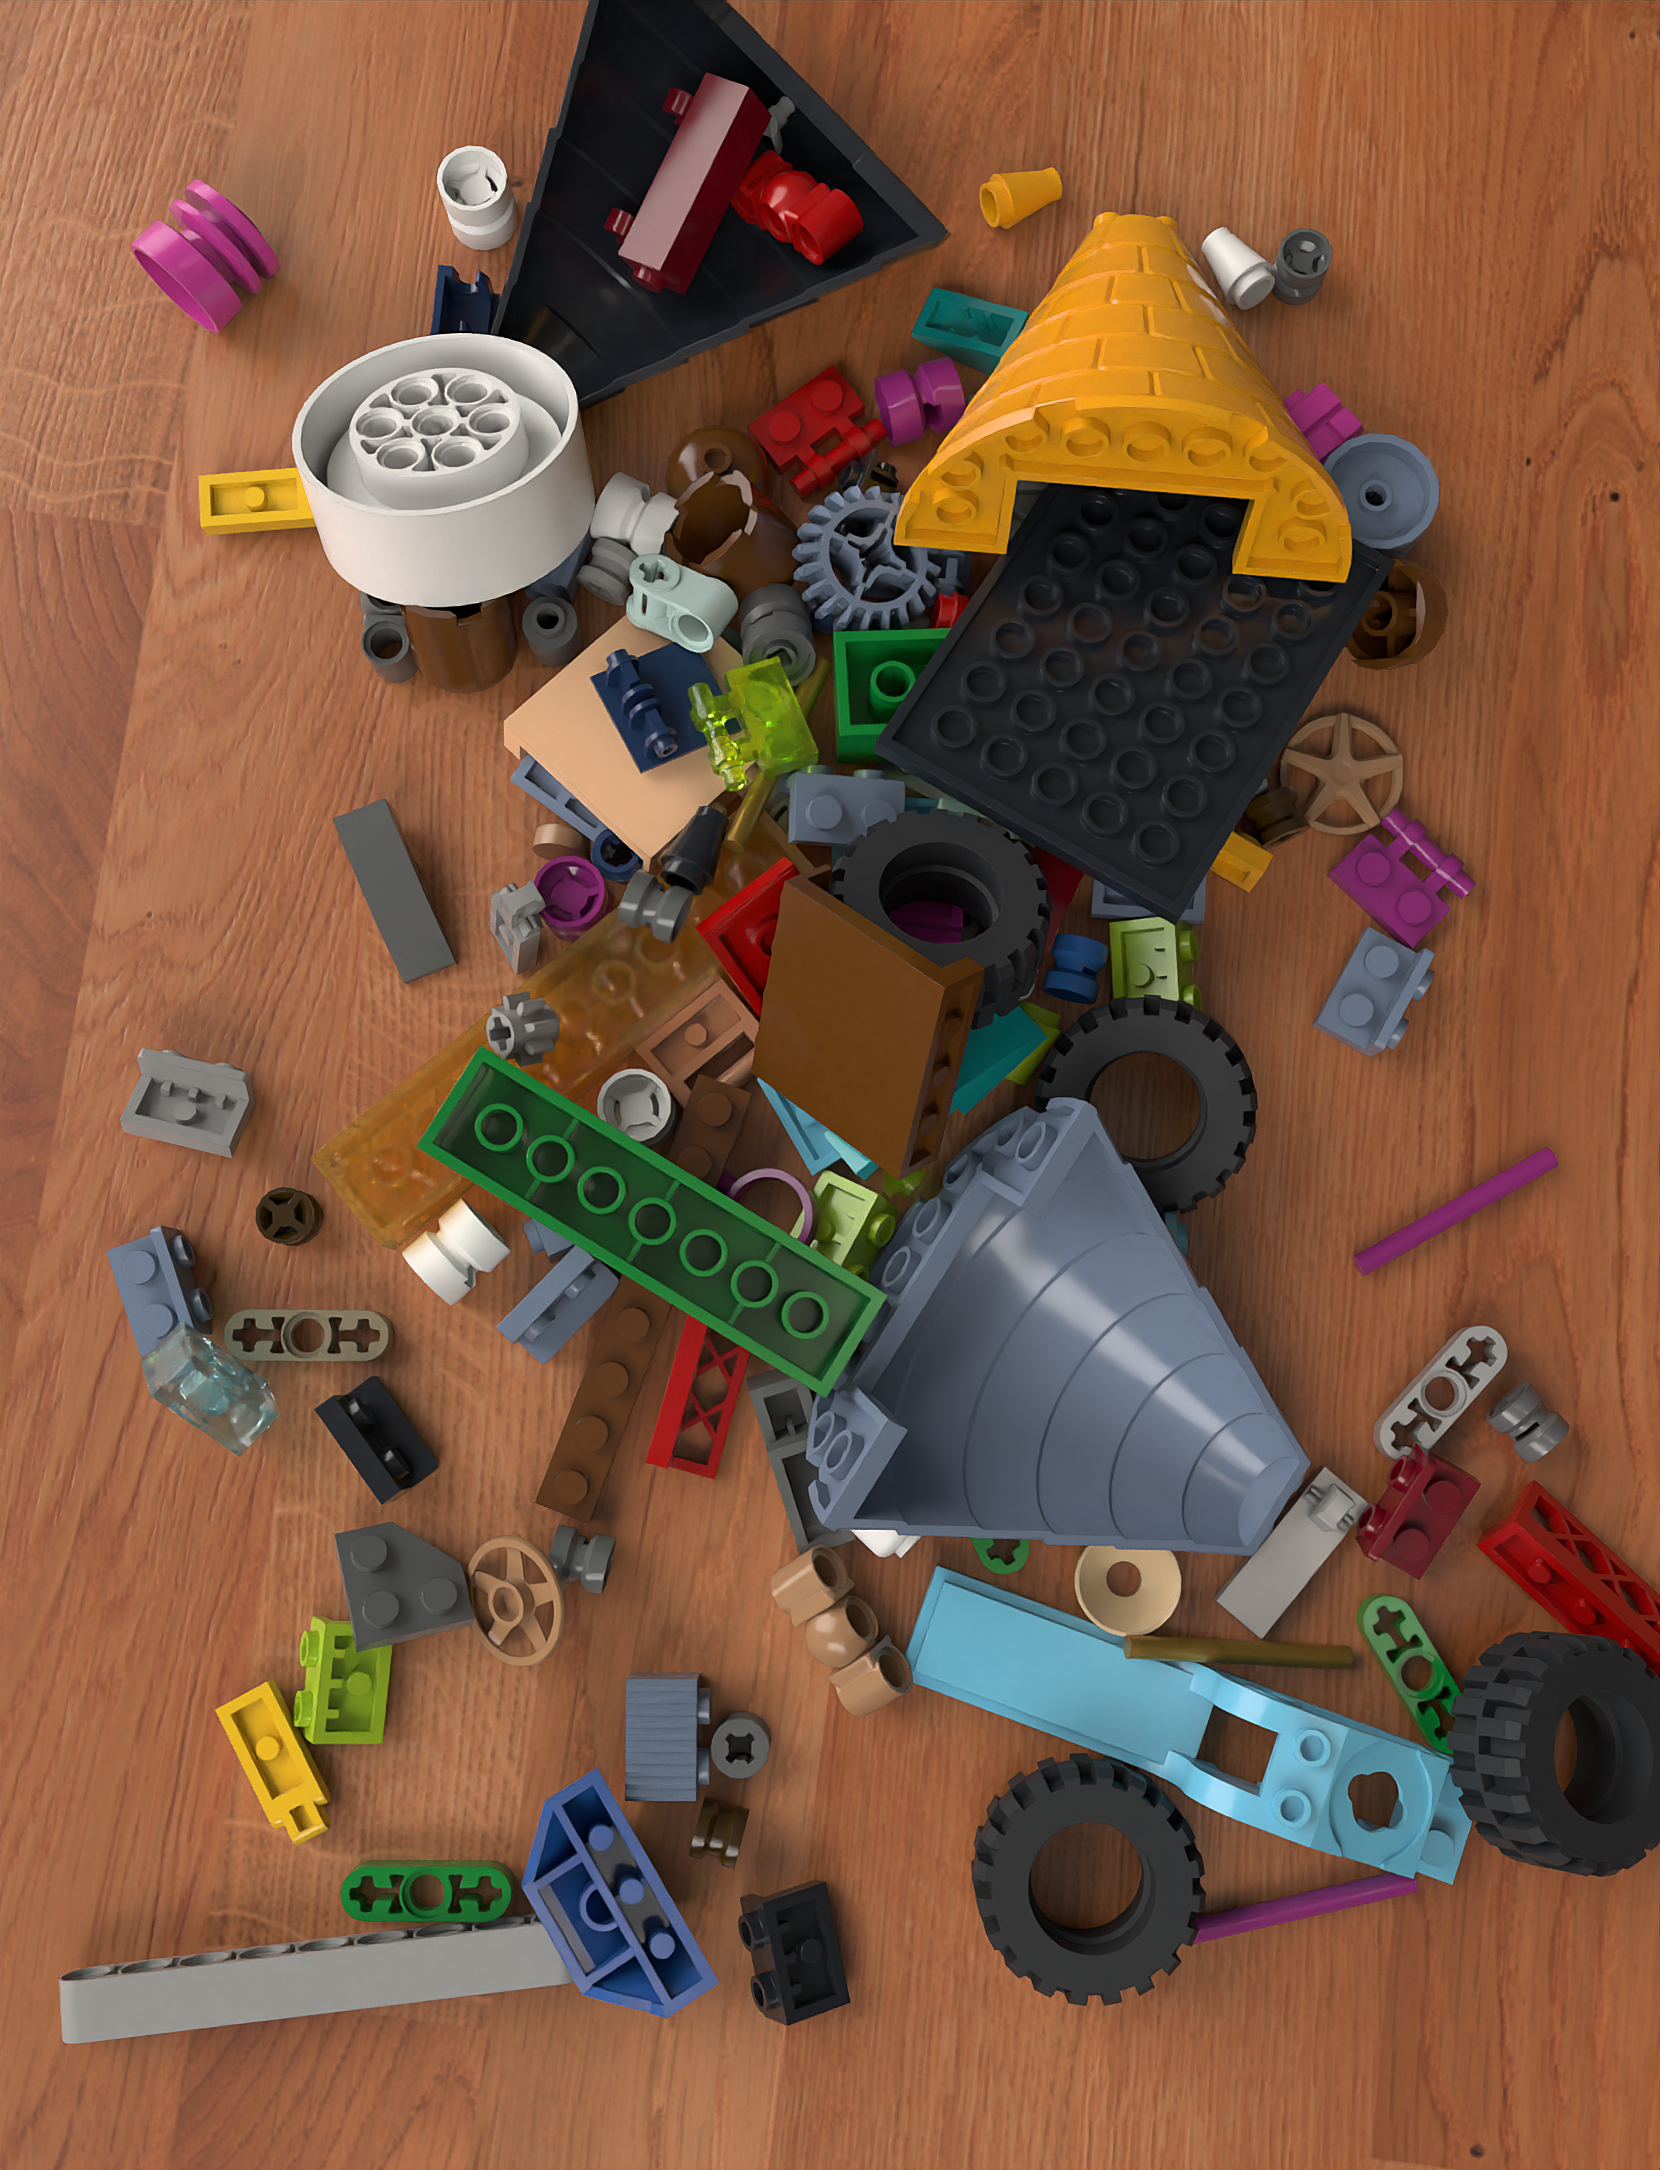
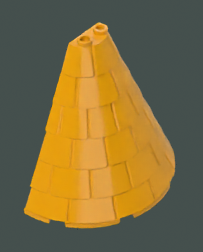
M1105 212L1095 218L1093 229L1086 235L1058 275L1052 289L1034 310L1022 332L1007 349L994 372L971 400L961 419L938 448L937 454L910 487L897 516L893 545L1006 554L1018 480L1250 499L1233 552V574L1346 583L1351 566L1352 529L1343 495L1332 477L1319 462L1306 437L1291 418L1287 408L1284 406L1283 400L1262 372L1255 355L1236 331L1233 322L1228 316V312L1209 288L1206 277L1178 234V223L1173 218L1167 216L1156 218L1140 214L1121 216L1115 212Z

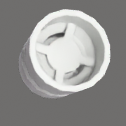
M466 146L454 150L444 158L437 175L438 188L453 233L462 244L472 249L487 251L498 248L512 237L518 222V213L504 164L494 152L484 147Z
M618 472L607 483L596 504L590 524L591 537L595 539L599 537L607 538L623 546L628 545L630 550L638 557L645 554L667 556L664 534L666 531L673 534L674 525L680 515V512L674 508L677 499L663 492H659L651 497L649 485L623 472Z
M626 1069L614 1074L603 1084L598 1095L597 1113L599 1118L649 1149L661 1145L668 1139L677 1123V1107L670 1091L655 1074L646 1070Z
M460 1198L438 1219L440 1230L437 1233L425 1231L402 1252L406 1261L422 1280L451 1306H454L477 1285L475 1278L477 1271L491 1272L512 1252L510 1246L492 1225L463 1198Z

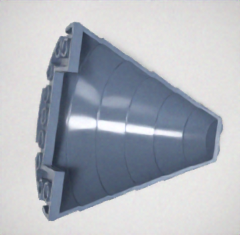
M1056 1097L1050 1099L1046 1107L1048 1111L1041 1114L1027 1106L1013 1112L985 1130L944 1167V1188L931 1200L920 1196L915 1200L895 1227L890 1240L881 1248L869 1268L867 1283L888 1296L828 1396L824 1398L816 1393L812 1408L806 1460L819 1467V1481L815 1479L808 1487L814 1512L821 1524L834 1532L837 1529L895 1530L898 1535L1035 1539L1042 1540L1045 1545L1114 1546L1116 1549L1172 1550L1243 1556L1254 1555L1261 1543L1270 1536L1274 1522L1290 1496L1301 1486L1305 1472L1311 1464L1308 1454L1279 1407L1273 1402L1244 1347L1235 1340L1207 1287L1199 1284L1131 1163L1123 1160L1100 1115L1097 1113L1098 1109L1083 1100Z

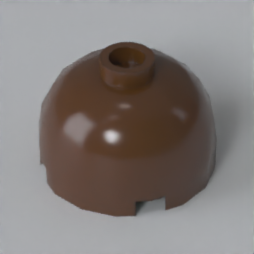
M711 425L698 428L682 438L669 456L665 477L667 495L678 500L692 483L708 472L714 471L722 477L733 474V471L737 470L744 474L771 500L773 481L768 459L754 438L736 427Z
M1389 557L1396 562L1345 645L1351 655L1357 659L1352 661L1359 667L1374 670H1392L1419 662L1437 645L1446 628L1449 613L1447 597L1435 574L1422 564L1408 559Z

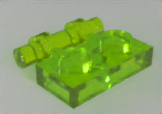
M778 656L725 672L724 685L728 693L713 697L708 684L704 682L697 683L688 689L687 694L693 706L690 710V716L696 730L703 732L711 750L707 757L714 774L722 776L727 791H737L748 784L742 768L748 762L757 761L764 779L818 762V748ZM738 717L746 736L731 741L724 723L726 720Z

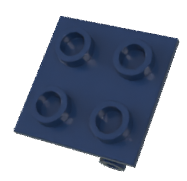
M676 642L639 657L629 655L626 649L614 651L606 659L609 665L607 670L590 677L591 683L640 774L742 731L738 720L701 653L687 650Z

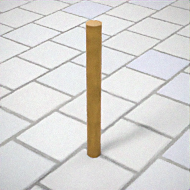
M816 656L814 669L808 678L800 683L728 830L723 843L734 852H744L832 670V664L825 658Z
M1126 1635L1123 1644L1126 1659L1349 1670L1353 1664L1351 1648L1341 1645Z

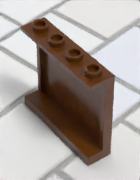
M825 864L784 882V888L780 896V910L775 938L771 946L772 955L768 978L763 992L760 1023L755 1038V1051L751 1072L899 1181L938 1159L985 967L968 956L943 968L939 967L829 894L828 887L832 868Z

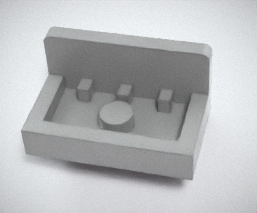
M142 1048L137 1057L142 1075L120 1119L123 1132L233 1158L256 1105L250 1075L228 1063H217L214 1065L189 1059L185 1055L173 1050H163L160 1052Z

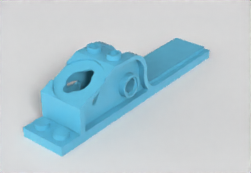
M935 1565L904 1654L912 1670L913 1683L1144 1769L1173 1783L1190 1798L1219 1813L1309 1848L1356 1860L1414 1879L1415 1873L1419 1872L1453 1885L1473 1821L1469 1820L1458 1799L1463 1795L1461 1788L1455 1787L1452 1783L1449 1765L1454 1764V1756L1205 1663L1126 1659L1123 1650L1125 1636L1108 1633L1090 1620L942 1565ZM1213 1705L1278 1733L1262 1782L1258 1780L1257 1784L1227 1774L1220 1771L1213 1763L1196 1757ZM1382 1771L1389 1773L1395 1779L1399 1794L1388 1828L1360 1818L1356 1822L1352 1810V1801L1348 1796V1785L1356 1775L1365 1774L1368 1776L1374 1772Z

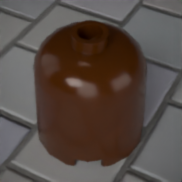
M734 470L733 474L722 477L714 471L708 472L692 483L676 501L674 508L680 512V515L674 525L673 534L668 531L664 534L666 555L675 563L707 577L719 579L727 584L737 598L738 607H740L746 596L771 583L786 584L788 586L794 584V572L802 566V562L794 559L792 556L793 549L798 544H802L801 539L797 536L798 528L740 471Z
M511 593L479 603L461 606L422 607L419 605L399 604L416 666L420 673L435 687L450 693L461 694L484 691L499 684L512 670L518 656V642Z

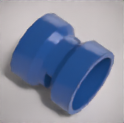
M1057 934L1051 952L1055 958L1054 967L1046 972L1042 990L1062 1000L1080 1004H1095L1100 988L1096 975L1098 970L1106 965L1109 947L1087 937L1073 934Z

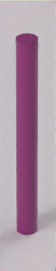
M1545 1147L1352 1257L1356 1268L1363 1276H1366L1556 1168L1558 1161L1549 1148Z
M1389 1872L1194 1918V1922L1199 1928V1932L1193 1944L1418 1892L1415 1876L1412 1879Z

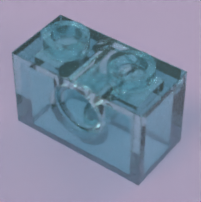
M184 1321L141 1362L151 1397L238 1457L280 1416L266 1380Z

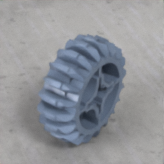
M858 485L850 486L844 492V497L838 492L831 493L824 500L825 507L816 505L808 513L811 523H803L797 531V536L803 543L798 544L793 549L792 556L805 565L799 567L794 572L793 579L800 582H808L810 585L801 594L802 600L808 602L816 598L821 606L815 612V619L821 620L829 613L835 616L833 632L843 631L849 623H851L852 631H869V629L871 631L890 630V627L893 630H903L909 625V617L916 619L924 613L925 606L922 601H928L935 595L937 589L929 581L937 578L942 568L928 561V559L938 554L939 549L895 545L900 558L895 555L892 550L891 541L892 543L894 542L896 521L900 510V492L892 493L885 501L882 499L879 485L871 486L865 495H863ZM848 523H862L872 526L870 532L862 538L850 533L844 537L834 531L836 527ZM870 548L867 557L872 563L868 566H873L874 569L864 576L866 568L861 562L866 558H860L859 556ZM831 564L834 567H836L842 575V585L837 580L832 570ZM871 587L882 591L890 588L898 592L895 599L889 602L872 603L861 600L862 595Z

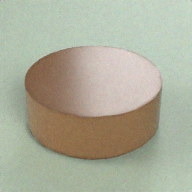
M544 824L536 829L532 850L538 856L549 861L560 856H577L587 860L591 841L576 828L561 824Z

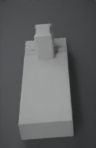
M1319 1466L1276 1519L1270 1536L1261 1543L1254 1555L1247 1556L1213 1599L1252 1633L1263 1639L1343 1539L1351 1526L1360 1518L1369 1503L1326 1467Z

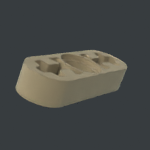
M246 1309L234 1314L227 1322L224 1330V1342L228 1351L234 1357L245 1361L371 1362L383 1358L392 1348L395 1338L394 1328L390 1320L385 1315L370 1310ZM279 1318H285V1322L282 1326V1329L279 1323ZM342 1318L339 1330H361L364 1326V1320L369 1319L370 1329L380 1331L379 1342H371L368 1352H363V1345L360 1342L338 1341V1328L335 1319ZM252 1319H256L255 1324L259 1329L281 1330V1341H258L254 1346V1351H251L250 1342L241 1341L240 1334L241 1330L250 1329ZM307 1319L318 1321L325 1333L322 1345L313 1352L301 1350L295 1341L297 1327ZM337 1342H339L341 1349L339 1354L334 1353ZM280 1343H282L284 1349L283 1353L277 1352Z

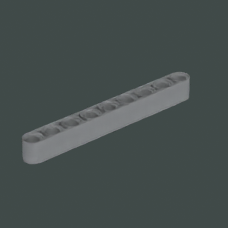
M535 1912L502 1916L488 1922H453L93 1966L68 1972L60 1976L58 1982L62 2041L64 2043L77 2044L572 1983L574 1980Z

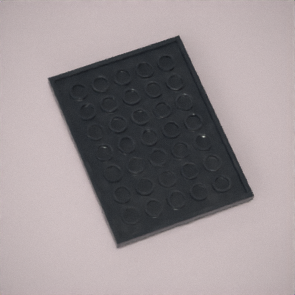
M1049 483L1008 543L1006 554L1000 555L876 740L874 752L1176 926L1396 561L1352 538L1351 566L1346 583L1233 574V552L1250 499Z

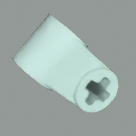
M645 554L636 558L630 566L629 578L634 586L633 594L629 596L626 603V614L630 622L638 628L652 631L670 639L687 650L699 653L711 649L738 609L737 598L727 584L719 579L707 577L675 563V561L667 556ZM660 572L664 575L663 580L659 579ZM643 605H647L646 613L642 611Z

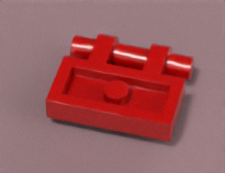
M833 364L747 426L748 435L753 437L761 447L769 463L779 475H782L795 464H798L803 470L789 481L792 489L800 498L805 497L816 488L821 491L835 482L834 475L845 468L851 460L857 461L861 459L865 454L873 450V446L888 436L884 425L877 418H874L862 428L853 424V422L865 414V404ZM834 436L841 442L824 456L815 453L817 448Z

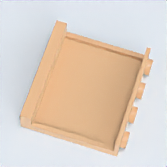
M647 605L642 606V611L644 613H646ZM626 614L504 720V746L519 760L529 753L643 860L642 870L654 874L660 867H664L661 863V858L692 816L695 815L698 807L708 806L726 815L727 809L725 807L738 795L742 799L745 798L791 701L778 689H769L756 684L747 675L743 665V657L719 636L711 649L700 653L738 720L742 731L640 774L591 683L590 677L607 670L609 665L606 659L614 651L626 649L629 655L639 657L669 645L674 641L652 631L638 628L630 622ZM800 736L789 759L796 753L803 742Z

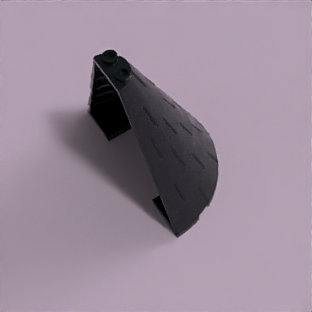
M589 0L555 127L549 128L531 202H527L509 275L503 288L490 335L521 342L539 350L554 360L570 378L576 391L579 411L582 412L625 392L626 388L688 363L691 357L750 334L756 327L815 304L823 296L879 274L890 265L939 247L949 238L951 233L911 189L877 157L876 153L762 38L727 0ZM707 72L750 87L767 110L772 105H776L781 97H788L794 103L795 111L787 117V122L780 129L783 149L779 156L784 161L790 163L793 170L807 172L819 184L825 183L830 190L836 188L848 195L860 212L864 225L863 231L824 263L816 265L808 260L803 253L796 251L793 243L781 242L769 230L764 231L759 228L757 223L751 225L744 221L729 203L685 295L667 288H663L661 294H658L634 281L632 278L634 270L618 255L622 246L617 242L618 235L606 231L603 227L612 208L620 209L636 217L679 129V126L674 123L677 116L665 112L661 108L670 89L677 88L694 97ZM762 136L750 163L767 150L775 152L771 137Z

